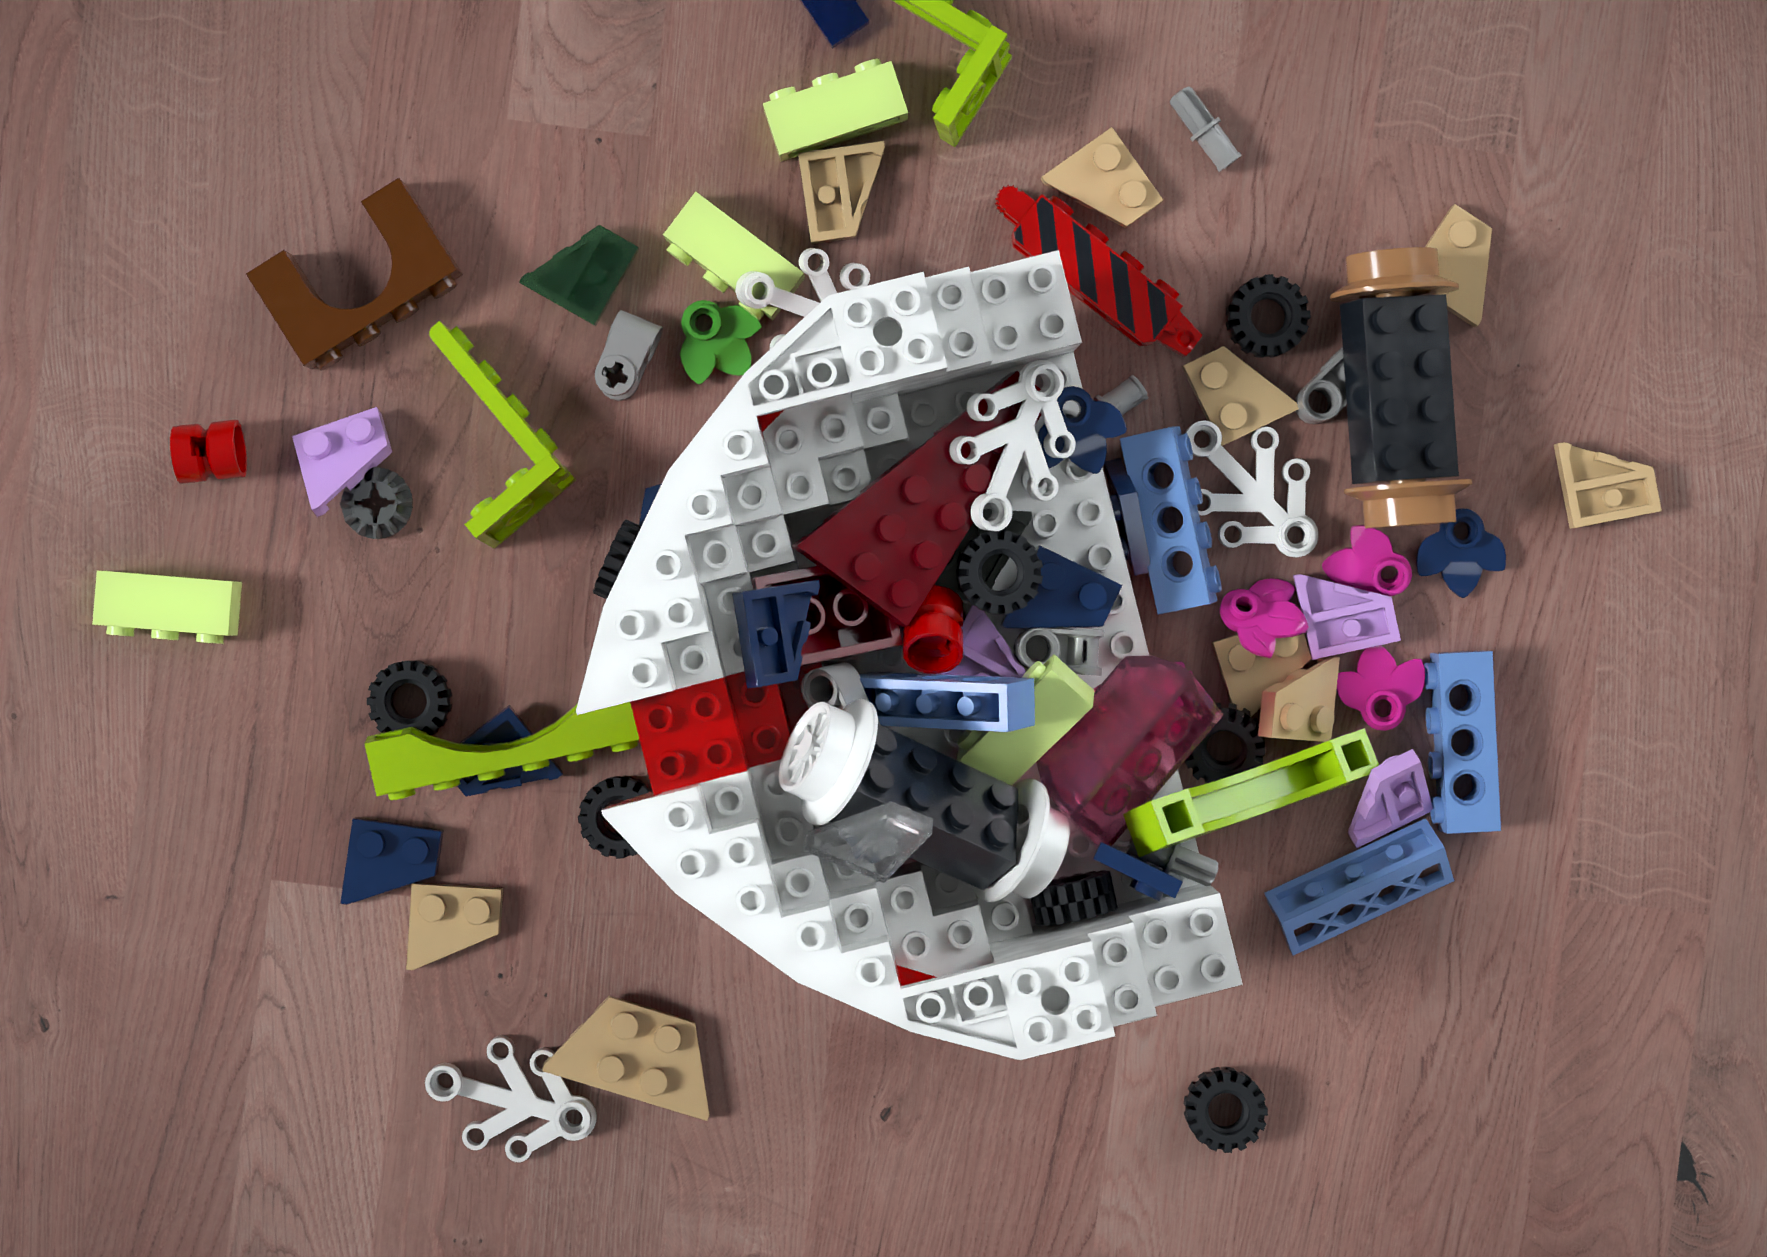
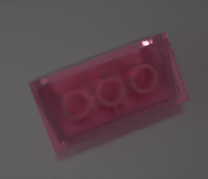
M1126 656L1122 659L1102 684L1093 689V707L1037 761L1041 783L1046 787L1049 796L1065 816L1096 848H1098L1100 842L1111 847L1128 828L1123 814L1151 801L1224 715L1191 672L1179 664L1155 656Z

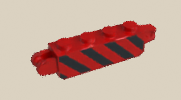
M1014 185L1003 186L1002 190L999 189V193L996 195L997 198H995L996 210H999L1000 213L1004 214L1003 217L1016 226L1011 235L1012 245L1015 250L1025 258L1059 250L1069 292L1138 347L1149 346L1156 341L1182 357H1186L1201 339L1202 334L1181 313L1180 309L1183 305L1176 300L1179 297V293L1161 279H1158L1155 283L1141 273L1144 266L1135 257L1126 251H1123L1120 255L1106 245L1109 238L1097 227L1088 223L1084 228L1070 217L1074 213L1073 209L1060 198L1053 195L1049 200L1041 194L1035 201L1025 192L1019 191L1018 187L1015 188Z

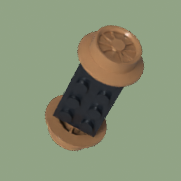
M1393 248L1349 255L1346 257L1348 284L1332 293L1330 300L1334 302H1347L1340 304L1352 484L1389 482V484L1344 489V494L1363 501L1365 529L1457 522L1455 494L1472 485V479L1426 480L1459 476L1447 298L1445 294L1458 290L1459 284L1439 276L1437 248Z

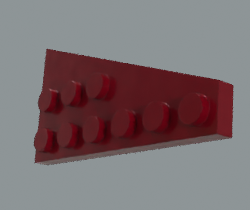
M1018 371L1010 372L985 393L992 394L1017 383L1020 373ZM1035 385L1036 390L1040 391L1041 389ZM985 399L980 400L978 404V411L983 416L988 410V404ZM1022 402L998 410L997 416L990 421H976L969 416L966 409L951 422L944 424L933 433L934 435L918 448L910 451L862 489L859 495L840 510L833 512L823 520L820 526L807 536H803L791 547L899 626H908L972 526L971 506L979 495L986 494L1005 447L1003 445L982 454L977 462L968 465L958 464L951 458L949 452L951 442L959 436L975 437L1016 419ZM1040 412L1039 415H1038V418H1037V420H1036V423H1037V421L1039 420V418L1041 417V412ZM967 442L963 443L960 450L962 457L965 459L971 452L970 445Z

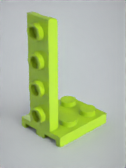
M892 0L971 48L965 53L957 67L956 72L960 76L951 90L945 87L937 97L932 111L936 113L933 119L940 139L956 147L1012 59V55L1008 53L1010 44L1005 41L1008 34L993 26L988 19L973 10H969L965 14L953 7V0Z
M438 321L429 331L430 338L535 463V466L530 470L522 468L514 473L505 483L507 489L494 500L492 497H488L477 504L470 512L473 518L464 524L476 539L495 549L574 483L576 479L553 454L559 447L545 430L540 427L535 432L525 421L530 412L513 393L506 398L496 386L502 379L485 359L478 364L468 351L474 345L461 329L455 326L450 330L441 321Z

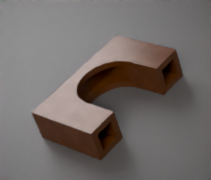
M397 178L361 201L385 239L392 260L389 281L382 293L372 302L355 309H339L327 305L318 296L294 256L285 250L246 273L303 366L310 369L318 366L320 371L333 366L343 358L342 350L355 342L358 347L371 342L381 334L379 327L393 318L396 323H399L411 317L419 310L417 303L430 295L437 299L449 293L457 286L455 279L463 275L408 186L400 178Z

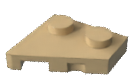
M1112 127L1041 177L1044 185L1051 189L1053 187L1074 198L1077 203L1090 210L1102 213L1107 219L1124 228H1127L1163 202L1158 191Z
M884 141L798 153L811 244L856 238L885 151Z
M1454 204L1450 207L1425 247L1438 249L1439 276L1459 284L1458 290L1445 293L1447 310L1469 325L1477 327L1482 320L1492 228Z
M1225 346L1182 366L1207 421L1214 423L1221 431V446L1299 409L1297 402Z
M1565 442L1554 444L1570 529L1662 511L1653 467L1633 461L1621 460L1601 452H1592Z
M1304 633L1294 637L1275 638L1276 645L1271 658L1250 653L1241 645L1238 634L1211 642L1229 702L1237 704V710L1242 711L1243 708H1246L1251 712L1252 717L1261 708L1263 690L1275 683L1284 682L1288 675L1301 669L1312 659Z
M1328 656L1317 659L1318 664L1310 669H1298L1288 675L1284 682L1275 683L1263 690L1258 736L1320 742L1331 740L1340 657Z
M412 883L406 970H415L498 935L501 932L503 888Z

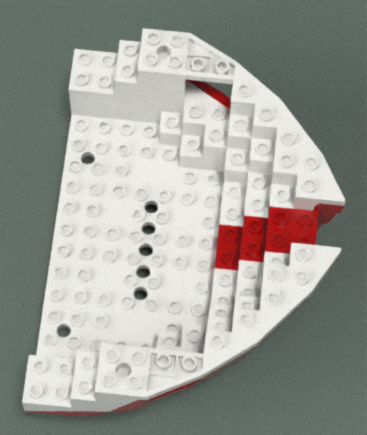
M1059 250L970 272L969 267L925 277L924 272L828 295L749 368L668 470L603 606L576 708V713L579 715L630 702L652 791L608 806L601 811L604 818L678 896L802 985L910 1032L1017 1060L1115 1037L1113 1027L1157 1016L1156 1006L1243 985L1221 895L1211 885L1204 886L1170 871L1169 875L1183 881L1176 898L1163 894L1161 900L1157 901L1130 887L1129 885L1133 878L1093 859L1100 842L1126 853V849L1130 845L1131 835L1123 814L1128 812L1127 800L1133 793L1145 792L1152 801L1183 790L1103 468L1098 474H1093L1080 469L1068 457L1065 458L1058 465L1049 468L1050 474L1058 481L1059 489L1057 495L1052 500L1040 501L1032 499L1027 492V481L1031 476L1022 455L1006 498L1012 506V511L1032 512V519L1028 526L1025 527L1021 536L1026 538L1036 549L1040 545L1123 585L1103 627H1070L1104 630V637L1099 639L1098 667L1102 669V676L1077 674L1094 690L1093 707L1014 783L1016 784L1027 778L1040 781L1047 789L1050 807L1064 813L1068 819L1070 831L1068 846L1061 866L1053 879L1072 876L1078 873L1084 874L1090 871L1109 870L1111 872L1118 908L1107 914L1096 915V917L1084 918L1075 922L1069 921L1064 924L1057 925L1056 923L1049 926L1036 925L1031 898H1023L1010 892L998 901L986 902L976 896L972 885L911 858L901 860L884 854L869 866L839 830L840 826L831 822L818 826L806 821L802 813V798L783 790L779 782V769L786 744L798 721L809 709L801 692L804 676L811 670L838 662L849 663L857 670L858 674L868 672L927 673L916 671L908 666L903 658V645L884 650L803 665L800 667L798 680L747 688L732 593L753 590L751 579L755 577L817 566L791 546L820 526L823 520L833 512L840 510L860 494L862 489L910 451L918 448L934 435L933 433L944 424L951 422L967 409V402L972 395L985 393L1010 372L1018 371L1020 373L1026 364L1034 360H1048L1054 363L1061 371L1064 378V387L1075 386L1082 388L1074 351L1082 343ZM1037 375L1035 385L1042 389L1043 379L1040 375ZM1067 401L1063 405L1064 415L1071 419L1075 418L1079 413L1077 403ZM1042 415L1034 426L1037 435L1039 429L1045 423ZM1045 479L1040 480L1038 484V491L1041 495L1047 490ZM987 503V504L984 506L983 509H992V508H991L990 504ZM1011 558L1008 559L1006 565L997 576L992 587L993 590H1005L1015 582L1017 567ZM962 600L963 611L966 616L972 604L969 601ZM985 612L1014 654L1015 639L1021 632L1032 628H1006L1000 625L1005 614ZM899 626L901 639L903 643L904 626ZM1056 627L1050 629H1063V627ZM1036 635L1029 639L1026 644V654L1032 661H1041L1047 655L1048 646L1041 636ZM829 679L830 689L834 692L833 684ZM885 726L957 760L960 747L957 742L966 731ZM1195 838L1182 842L1180 845L1199 853ZM1130 855V856H1132V857H1134V858H1136V859H1138V860H1140V861H1142V862H1144V863H1146V864H1148V865H1150V866H1152V867H1154V868H1157V869L1163 871V868H1161V867H1159V866H1156V865H1154V864H1152V863H1149V862L1144 861V860H1142V859H1140V858H1137V857H1135V856H1133V855Z

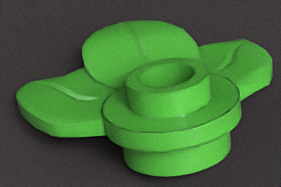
M707 300L696 301L686 308L681 321L686 339L680 350V357L689 377L695 383L701 385L710 376L715 367L730 375L743 376L751 368V353L745 339L753 336L761 329L762 326L758 319L741 306L734 305L720 308L717 304ZM702 315L711 317L713 321L711 329L705 332L699 331L696 328V320Z

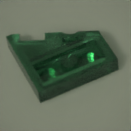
M598 225L584 234L579 241L553 255V258L531 273L528 272L523 275L519 283L596 327L637 255L639 247Z

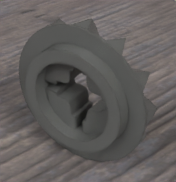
M373 467L365 473L364 478L351 490L347 487L344 488L340 506L345 522L358 535L372 539H383L398 533L407 524L412 513L413 498L408 484L401 476L389 469ZM374 484H376V490H379L380 497L386 498L389 501H395V504L380 508L377 523L372 509L358 505V502L372 498Z

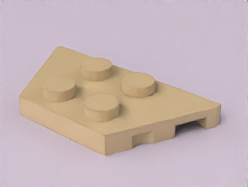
M611 995L570 1035V1038L552 1057L550 1056L544 1062L542 1068L543 1072L705 1121L709 1117L695 1022Z

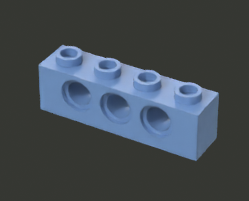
M1173 426L1120 438L1127 475L1130 476L1138 494L1151 563L1147 568L1157 614L1217 602L1216 593L1222 590L1221 579L1216 565L1210 566L1207 549L1212 548V538L1207 522H1201L1197 505L1202 504L1203 498L1197 477L1191 478L1188 461L1193 460V450L1188 434H1182L1180 426ZM1162 462L1168 464L1174 473L1173 481L1167 488L1160 487L1154 479V471ZM1171 506L1179 509L1183 515V525L1177 532L1169 530L1163 521L1165 511ZM1178 551H1185L1192 558L1193 567L1187 576L1179 574L1173 567V558Z
M1493 651L1430 653V663L1424 664V684L1427 690H1432V707L1426 709L1428 734H1434V752H1429L1428 754L1429 776L1431 779H1436L1437 797H1431L1433 810H1431L1430 814L1432 823H1438V830L1447 834L1501 831ZM1461 684L1468 692V701L1464 707L1456 710L1449 702V693L1453 687ZM1464 729L1470 736V745L1465 752L1457 754L1452 749L1451 739L1455 732ZM1467 774L1472 780V790L1466 797L1458 798L1454 793L1453 784L1460 775Z
M892 672L859 674L868 700L875 706L880 725L1011 732L1035 725L1034 678Z

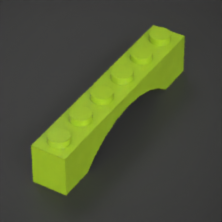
M627 702L579 715L576 713V704L558 721L533 735L511 742L490 745L455 743L433 737L414 727L367 736L364 744L376 796L388 794L389 800H398L415 795V788L433 784L434 790H444L460 785V778L477 775L479 781L491 780L505 775L504 769L522 765L523 771H532L549 766V759L567 756V761H578L594 756V749L611 746L612 752H619L638 746L637 740H639L631 704Z
M1364 728L1256 768L1149 801L1124 813L1123 816L1140 858L1351 784L1369 776L1371 770L1379 766V763Z

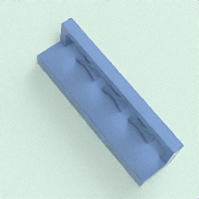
M1425 818L1264 894L1269 907L1281 926L1287 946L1294 956L1453 882L1454 878L1445 847ZM1433 865H1438L1439 871L1424 878H1418L1423 870ZM1390 885H1396L1391 893L1382 897L1378 896L1382 889ZM1349 904H1356L1352 911L1344 915H1337L1341 908ZM1310 922L1315 923L1311 930L1295 937L1293 930Z

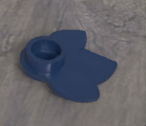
M1075 386L1064 387L1061 395L1057 398V402L1067 431L1074 436L1076 442L1075 450L1068 458L1080 469L1098 474L1106 459V438H1114L1126 433L1125 421L1120 411L1111 403L1093 401L1089 393L1082 388ZM1067 401H1074L1079 406V413L1075 418H1068L1063 413V405ZM1044 423L1039 429L1037 436L1048 468H1052L1065 458H1053L1045 452L1044 439L1049 432ZM1061 436L1055 441V448L1058 452H1061L1064 448V440Z
M1461 508L1456 509L1457 522L1440 523L1439 531L1429 535L1422 541L1416 557V568L1419 576H1431L1441 572L1447 587L1458 597L1465 598L1477 586L1483 569L1488 571L1505 570L1506 552L1501 540L1485 531L1483 521L1477 513ZM1459 522L1464 523L1468 528V534L1462 540L1458 539L1453 531L1455 525Z

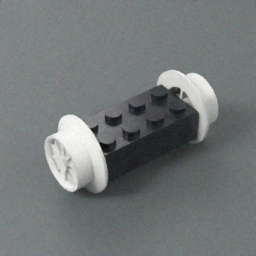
M855 700L842 710L826 702L814 704L798 721L784 749L779 769L780 786L783 790L802 798V813L806 821L818 826L831 822L970 884L976 896L986 902L998 901L1010 892L1023 898L1035 897L1049 885L1064 859L1069 841V822L1064 813L1050 807L1049 795L1043 783L1033 778H1027L1011 786L878 724L875 706L867 700Z

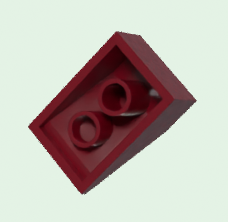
M818 566L751 579L753 590L819 580V593L816 596H811L806 621L811 622L807 641L802 646L801 655L803 659L801 666L903 645L897 623Z

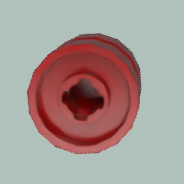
M239 420L211 422L206 430L201 424L172 427L170 434L171 460L176 479L180 484L205 482L210 474H213L218 480L245 477L247 472V451L244 433Z
M933 586L909 625L904 626L903 658L908 666L916 671L927 674H941L951 671L960 664L963 658V601L957 593L949 588Z

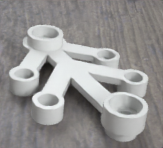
M809 248L804 250L799 257V266L805 274L809 275L821 302L828 295L837 293L827 271L829 257L821 249ZM812 254H817L820 257V266L812 271L808 267V259ZM849 263L842 268L840 282L846 289L852 290L868 286L870 273L864 265ZM856 268L861 273V280L858 284L852 285L849 282V273ZM757 271L743 274L736 284L738 300L743 305L754 309H761L767 305H772L805 317L819 304V302L775 287L773 280L767 274ZM757 282H761L765 287L764 295L759 299H755L752 295V287ZM786 334L775 336L770 343V349Z
M1031 361L1021 370L1017 383L992 394L976 393L967 402V412L976 421H990L997 416L998 410L1022 402L1016 419L975 437L959 436L950 444L949 452L951 458L958 464L968 465L977 462L982 454L1005 445L986 494L979 495L971 506L972 521L982 530L1000 531L1010 523L1013 511L1006 495L1022 455L1031 476L1027 481L1029 496L1034 500L1049 501L1058 493V481L1050 474L1034 427L1039 413L1041 412L1049 432L1044 439V449L1050 457L1067 458L1071 456L1075 450L1076 442L1074 436L1067 431L1057 402V398L1061 395L1064 388V378L1059 368L1051 361ZM1037 375H1040L1043 379V387L1040 391H1037L1035 388V378ZM985 399L988 404V410L982 416L978 411V404L980 400ZM1059 436L1064 440V448L1061 452H1058L1055 448V441ZM965 442L971 448L970 455L966 459L962 457L960 451L961 446ZM1045 479L1047 490L1041 495L1038 491V484L1040 480ZM988 503L992 508V515L989 519L985 520L983 508Z
M1198 421L1187 429L1186 433L1191 441L1193 455L1207 457L1242 493L1212 494L1206 489H1201L1202 494L1209 500V506L1204 511H1198L1199 516L1207 515L1212 511L1261 512L1273 525L1244 527L1237 521L1225 522L1218 530V539L1222 545L1228 548H1235L1243 543L1275 544L1281 553L1289 557L1305 556L1315 548L1318 541V529L1315 522L1305 515L1306 481L1310 477V467L1306 461L1295 458L1287 461L1282 467V478L1288 484L1287 512L1274 500L1275 449L1279 444V435L1273 428L1261 427L1251 435V446L1256 451V480L1221 446V431L1214 423ZM1198 431H1204L1209 435L1210 442L1205 448H1200L1194 443V436ZM1261 432H1267L1272 436L1273 442L1268 449L1261 448L1257 443V437ZM1292 464H1299L1303 468V477L1298 481L1292 480L1288 474L1289 467ZM1229 526H1235L1240 532V537L1235 543H1230L1225 539L1224 532ZM1293 526L1300 528L1303 533L1302 540L1297 544L1291 543L1287 537L1288 530Z
M504 1035L496 1036L490 1041L487 1046V1056L490 1061L498 1065L511 1090L464 1077L459 1068L450 1063L436 1065L426 1077V1091L437 1101H449L456 1095L506 1108L484 1122L473 1121L466 1126L462 1133V1140L464 1145L471 1150L484 1148L491 1138L530 1116L549 1120V1122L528 1135L516 1133L509 1138L505 1146V1152L507 1157L514 1162L527 1160L534 1150L559 1136L572 1141L581 1140L592 1132L596 1124V1110L587 1098L572 1095L562 1077L543 1072L537 1066L536 1057L541 1054L552 1057L555 1053L552 1049L544 1047L536 1050L530 1058V1068L534 1074L542 1076L554 1102L536 1096L514 1056V1042L511 1038ZM503 1042L506 1044L509 1054L506 1057L496 1056L493 1052L495 1043ZM439 1074H450L453 1077V1086L450 1088L442 1087L438 1082ZM569 1110H578L582 1114V1122L571 1124L566 1117ZM473 1128L482 1130L484 1140L480 1143L471 1141L469 1130ZM521 1140L525 1142L527 1152L523 1155L515 1154L511 1147L514 1141Z

